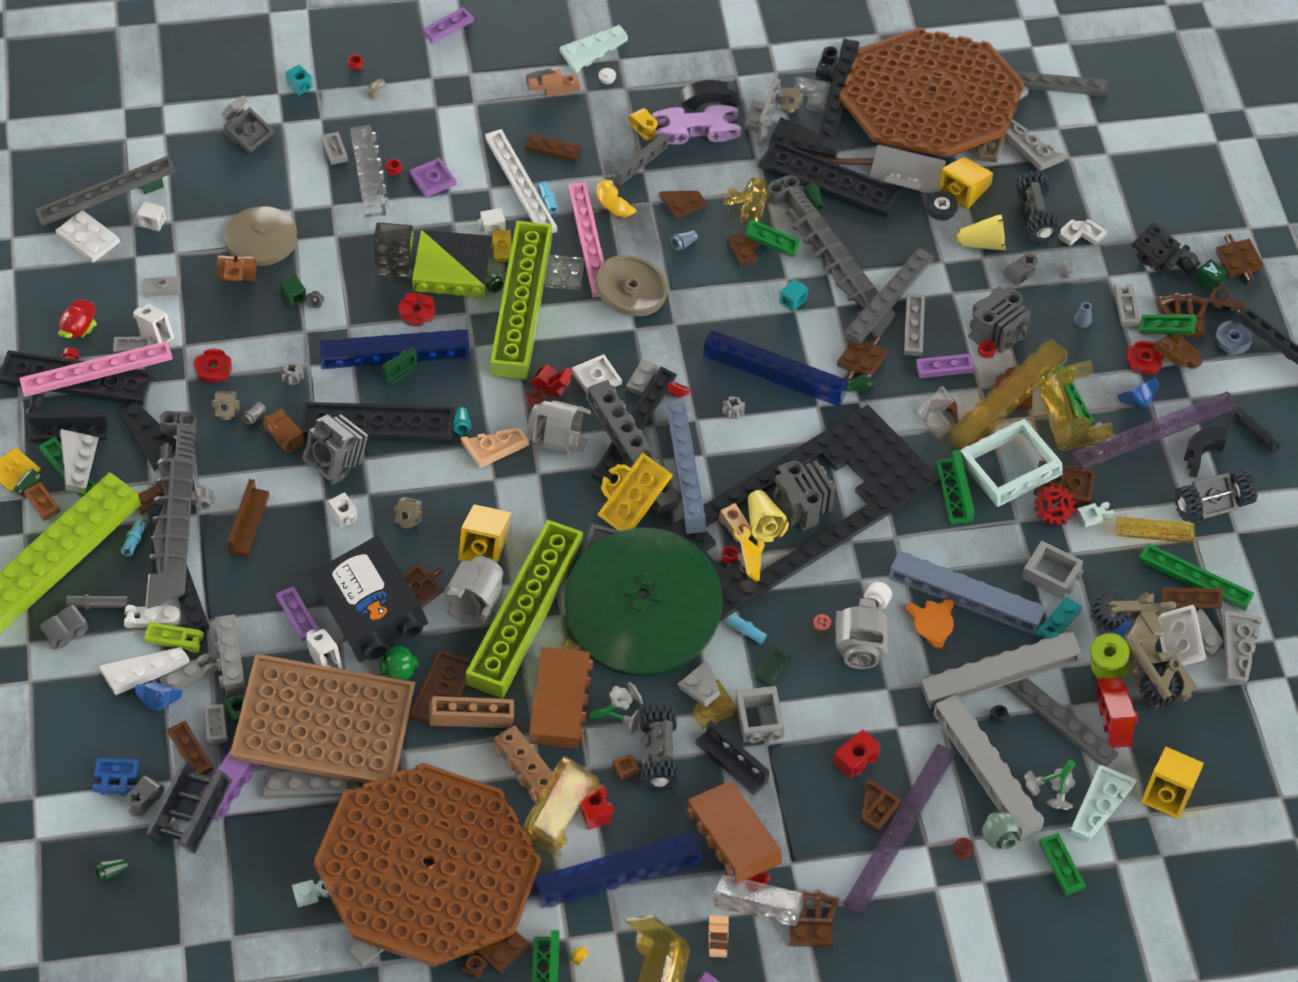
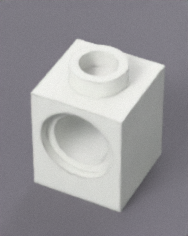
M143 202L141 208H138L136 212L139 226L160 231L166 219L164 206Z
M501 208L480 212L481 219L478 220V226L480 230H483L484 235L492 236L493 231L506 230L505 218Z
M345 492L328 501L329 512L341 528L352 524L358 519L357 508Z

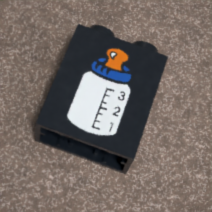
M379 535L309 573L318 593L359 663L365 659L376 660L382 657L388 650V646L401 639H414L422 632L423 626L429 624L420 603Z

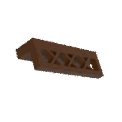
M253 479L248 481L227 540L230 555L249 557L270 497L269 491L256 489L255 480Z

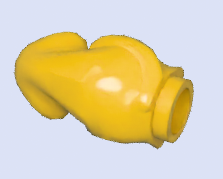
M602 180L597 184L596 198L613 216H622L624 219L637 211L624 199L618 197V190L613 185L612 180Z

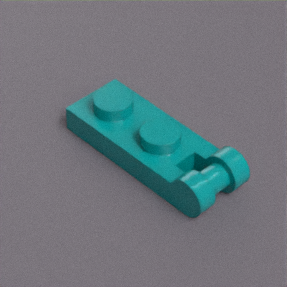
M1065 597L1048 619L1039 626L1035 634L1040 638L1044 637L1048 640L1057 637L1069 627L1083 607L1070 598Z

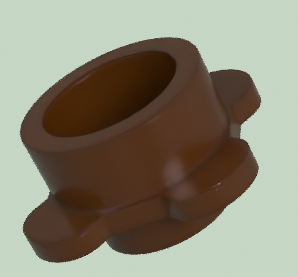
M470 955L467 958L466 965L463 966V972L465 974H472L475 978H481L483 976V969L487 967V961L479 956Z

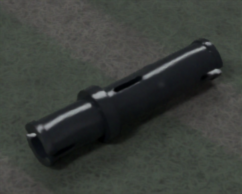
M1243 408L1238 409L1243 416L1235 412L1234 417L1256 436L1260 444L1263 443L1271 453H1276L1277 450L1272 445L1279 450L1281 444Z

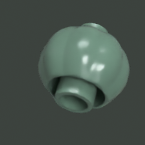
M1006 812L990 814L982 829V834L987 844L999 850L1013 848L1021 835L1018 820L1014 815Z

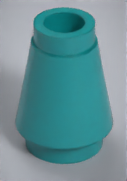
M459 407L456 410L453 429L457 434L465 435L470 431L472 425L467 409Z

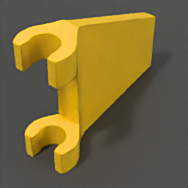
M744 526L743 534L740 535V532L734 530V536L741 543L747 575L757 582L760 580L761 554L764 548V541L760 537L757 538V545L749 541L750 530Z

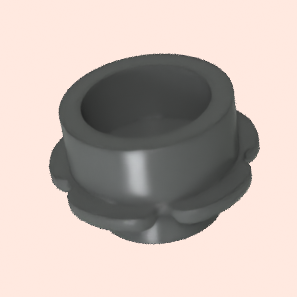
M312 291L307 294L306 301L311 308H320L322 302H324V297L318 291Z

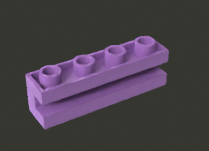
M231 751L218 768V770L224 771L232 779V782L213 818L217 821L228 813L232 801L239 797L243 785L250 781L252 772L256 767L260 766L259 764L231 760ZM208 785L205 786L200 795H204Z

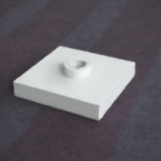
M604 354L571 368L572 374L585 393H587L589 386L608 380L614 387L622 384V379Z

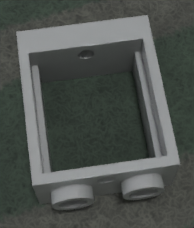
M1041 541L1024 567L1021 579L1064 599L1067 593L1071 594L1073 591L1075 580H1080L1084 572L1081 569L1083 561ZM1044 557L1072 570L1064 583L1036 570Z
M776 686L736 691L735 702L743 743H756L761 740L774 741L784 737L785 727ZM773 704L777 724L748 727L745 707Z

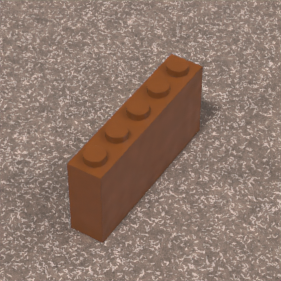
M542 647L529 731L530 744L578 749L579 741H583L584 735L581 723L585 724L586 711H583V707L588 706L589 694L585 693L586 689H590L591 677H588V672H592L593 660H590V652Z
M733 781L688 799L689 809H687L689 818L696 822L699 833L705 835L708 846L714 848L719 862L725 864L728 875L730 877L733 876L737 883L782 863L781 848Z

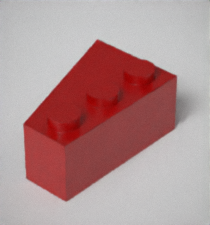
M1121 677L1097 678L1096 697L1100 715H1104L1107 724L1103 725L1104 732L1109 733L1107 744L1112 748L1132 747L1134 726L1138 722V715L1133 710L1132 698L1128 697L1127 685H1124Z

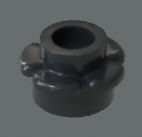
M996 705L991 708L989 717L993 722L1003 724L1005 720L1009 719V713L1005 706Z

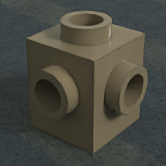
M782 87L781 94H778V105H781L785 112H795V109H799V105L803 104V95H800V88ZM789 97L793 98L791 103H788Z
M217 391L215 393V400H212V411H215V416H220V419L229 420L240 411V401L237 400L236 391Z
M406 497L399 499L398 505L395 506L393 516H395L394 522L399 523L403 528H411L417 525L418 522L420 523L423 515L421 511L422 501Z

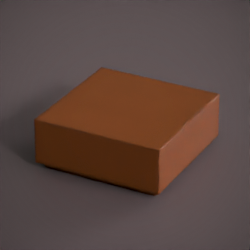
M631 753L612 761V765L620 780L640 773V769Z

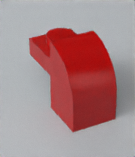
M545 364L537 370L530 383L542 393L552 397H559L570 383V376L573 371L567 367L558 373L550 365Z

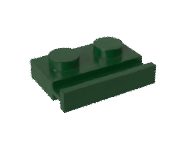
M412 347L407 351L401 352L399 356L387 361L382 366L384 383L388 387L418 368L416 365L417 352Z

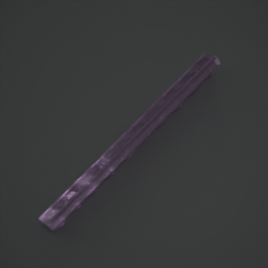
M1226 391L1073 452L1072 458L1082 471L1233 411L1237 408L1238 404L1230 393Z
M937 744L846 897L844 906L861 915L864 913L956 755L955 751Z

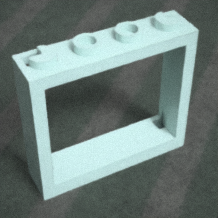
M1025 419L1014 422L1012 425L998 430L996 433L960 450L964 467L997 507L1062 475V462ZM1024 435L1045 459L1047 464L998 488L975 461V458Z

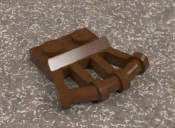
M1174 293L1166 297H1157V304L1163 315H1195L1192 303L1201 305L1199 314L1195 315L1197 322L1194 335L1181 336L1204 338L1205 326L1203 315L1209 298L1205 297L1203 299L1192 295V293H1187L1186 295ZM1173 302L1175 314L1170 312L1166 304ZM1180 302H1186L1187 314H1181Z
M800 889L799 892L787 896L786 894L780 895L781 904L789 920L790 946L832 947V919L841 897L837 895L834 897L815 889V892ZM800 900V918H797L790 907V903ZM806 900H814L815 918H806ZM820 901L831 904L827 918H821Z

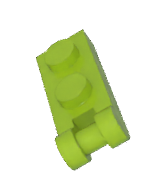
M149 622L144 642L173 648L182 647V649L192 653H198L200 649L199 642L203 640L204 633L196 629Z

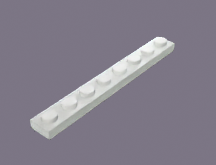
M502 129L485 134L487 143L531 221L534 223L552 224V233L557 232L555 222Z

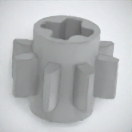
M295 362L285 363V368L280 369L282 381H286L289 385L299 384L300 379L304 378L302 365L298 366Z
M730 396L727 401H723L722 414H726L728 419L737 420L740 415H744L745 402H741L739 397Z
M205 485L198 486L196 491H192V504H196L198 509H208L210 503L215 504L214 490Z

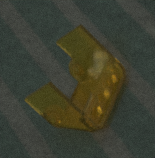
M1091 359L1059 369L1040 386L1041 398L1056 446L1063 451L1113 438L1112 423L1093 428L1088 418H1074L1064 386L1071 385L1075 379L1093 375Z
M563 757L525 821L524 831L531 843L560 858L562 853L559 849L564 848L568 840L565 830L584 797L595 794L597 789L600 790L601 784L598 778L573 760Z
M653 914L627 918L626 923L639 932L636 945L639 951L645 955L639 982H683L690 953L688 943Z

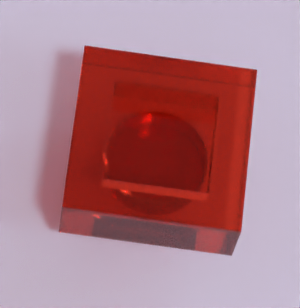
M542 388L525 393V399L531 411L535 404L540 405L542 402L548 401Z

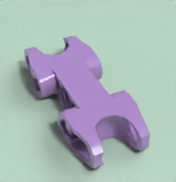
M712 105L708 106L703 113H685L683 108L678 107L653 113V118L657 120V125L666 126L655 131V138L665 133L668 135L667 144H683L689 140V137L708 136V139L712 142L727 141L741 136V127L739 125L727 123L738 118V109L732 106ZM728 112L734 113L732 115H725ZM659 116L665 117L664 119H657ZM736 130L735 133H729L728 131Z

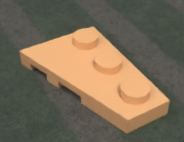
M520 428L497 431L496 434L486 436L485 433L478 434V437L468 438V436L461 437V443L479 468L529 445L528 438Z

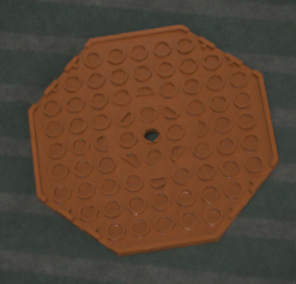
M916 28L860 48L858 56L852 65L850 75H848L845 86L840 93V101L873 142L948 157L1005 136L1024 88V82L989 42L982 41L979 43L972 41V38L958 36V38L950 37L948 33L939 31L931 33L926 32L924 28Z
M423 762L410 770L405 771L404 769L380 781L377 779L363 784L361 788L353 791L352 789L344 791L315 857L314 866L352 939L435 967L515 935L542 860L532 848L529 837L519 825L518 818L512 807H509L506 802L505 795L501 789ZM430 859L434 864L426 867L423 860Z

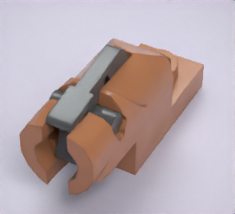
M548 68L526 73V83L529 86V91L545 90L546 96L580 91L577 75L562 76L560 68L553 70Z

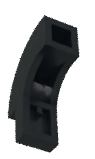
M720 80L697 81L679 92L680 105L692 110H696L702 104L717 102L735 108L739 105L737 92L728 89L727 82Z
M1209 426L1199 430L1192 436L1183 459L1188 461L1189 477L1197 478L1203 454L1210 451L1223 452L1228 426Z

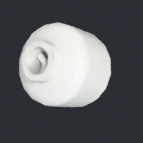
M873 582L864 594V599L875 600L876 609L880 611L887 607L892 598L891 589L882 582Z

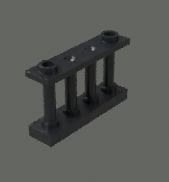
M183 761L146 834L158 844L163 836L180 840L179 844L188 852L196 854L232 779L224 771L216 769L213 777L197 774L196 770L187 761ZM191 781L208 785L203 796L186 791ZM182 799L199 803L194 814L177 810ZM173 817L189 822L185 832L167 828Z

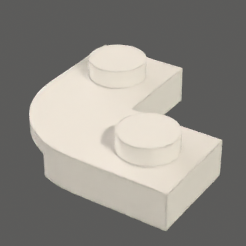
M1073 219L1061 228L1058 238L1071 246L1080 237H1083L1096 246L1106 237L1107 231L1091 220L1087 219L1084 222L1074 221Z

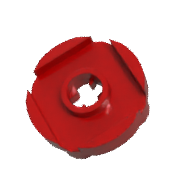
M407 293L405 298L399 303V316L405 324L413 327L423 326V323L427 321L428 323L431 322L435 316L433 298L424 294ZM415 308L421 309L420 311L418 310V312H414Z
M1138 341L1134 343V346L1129 347L1126 361L1133 373L1156 374L1159 372L1163 365L1164 356L1153 348L1154 343ZM1145 355L1146 358H1150V359H1147V360H1146V359H1143L1142 356Z
M207 349L203 351L204 354L200 357L198 355L195 358L194 369L201 382H224L232 371L231 358L223 350ZM213 363L216 364L214 368L208 367L212 366Z

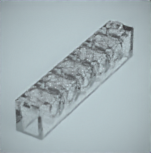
M371 125L350 127L365 218L385 216L389 203L388 197H384L386 186L381 183V181H384L383 171H379V168H382L381 159L376 156L379 155L378 145H374V142H377L376 132H372Z

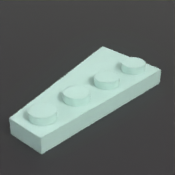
M620 25L561 46L560 53L576 74L583 66L587 67L592 64V61L597 57H603L604 53L608 50L612 51L626 42L628 35Z
M1099 764L1070 834L1090 841L1135 787L1138 780Z

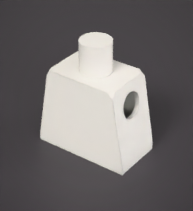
M150 304L134 311L133 317L137 320L140 332L144 336H151L154 344L165 341L169 342L174 338L166 312Z
M310 630L306 634V640L310 655L315 664L343 669L338 646L326 630ZM326 653L328 658L326 659L323 654Z

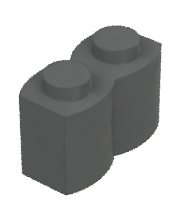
M74 605L65 608L57 616L47 619L40 625L42 634L54 650L65 647L71 639L83 636L89 629L87 621Z

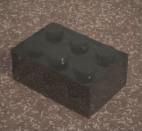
M376 222L373 238L376 274L413 277L415 265L413 225Z

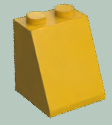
M962 157L942 169L939 192L952 194L956 198L958 205L968 210L991 186L993 173L974 161Z
M473 505L461 527L458 560L472 561L475 557L482 556L498 564L509 531L511 512Z
M1165 747L1152 773L1141 803L1180 819L1204 763Z

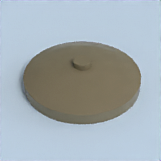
M267 206L252 207L241 211L229 221L225 229V243L227 250L232 256H255L257 266H266L285 259L293 251L297 243V229L293 219L282 210Z
M619 255L609 258L600 266L596 276V288L602 300L612 309L626 315H650L662 307L668 294V285L663 273L651 262L637 256Z

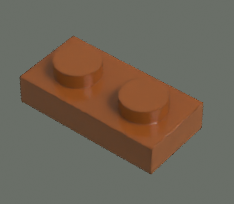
M41 482L23 491L25 497L43 521L60 513L59 506Z

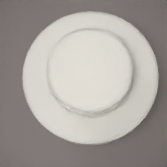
M604 68L599 72V79L604 84H611L616 78V73L613 69Z

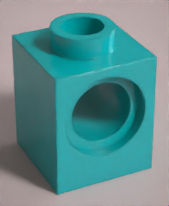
M300 64L285 72L287 85L298 96L313 88L312 76Z
M793 279L780 291L779 303L794 312L807 300L808 288L803 283Z

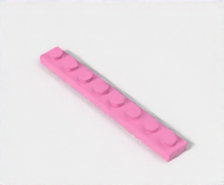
M586 182L568 184L592 297H600L596 288V276L600 266L604 263Z
M168 341L19 379L24 397L173 359Z

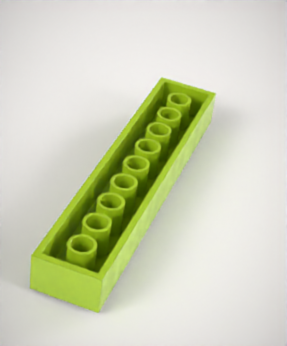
M516 221L490 360L491 376L528 380L552 244V224Z
M109 472L0 571V634L141 506L138 493Z
M547 519L466 671L467 686L502 699L504 698L583 546V532Z

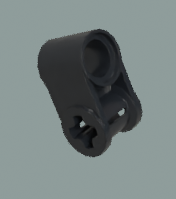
M828 46L824 48L817 65L816 76L822 75L833 80L838 58V50L835 47Z

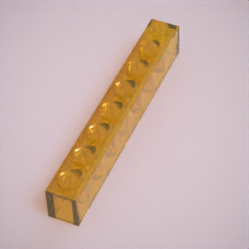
M1052 338L1046 343L1043 342L1039 346L1038 351L1030 354L1021 366L1018 365L1009 377H1005L996 389L993 388L983 401L980 400L971 412H967L958 424L951 426L949 429V442L959 450H962L964 447L970 446L984 438L1067 361L1068 351Z

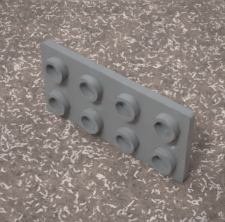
M776 72L774 73L766 102L752 100L744 129L758 132L757 144L759 145L767 137L768 129L766 127H770L772 119L770 115L774 114L776 105L774 102H778L779 92L777 90L780 87V80H778V73Z
M878 145L870 177L891 185L933 194L939 191L941 172L946 162Z

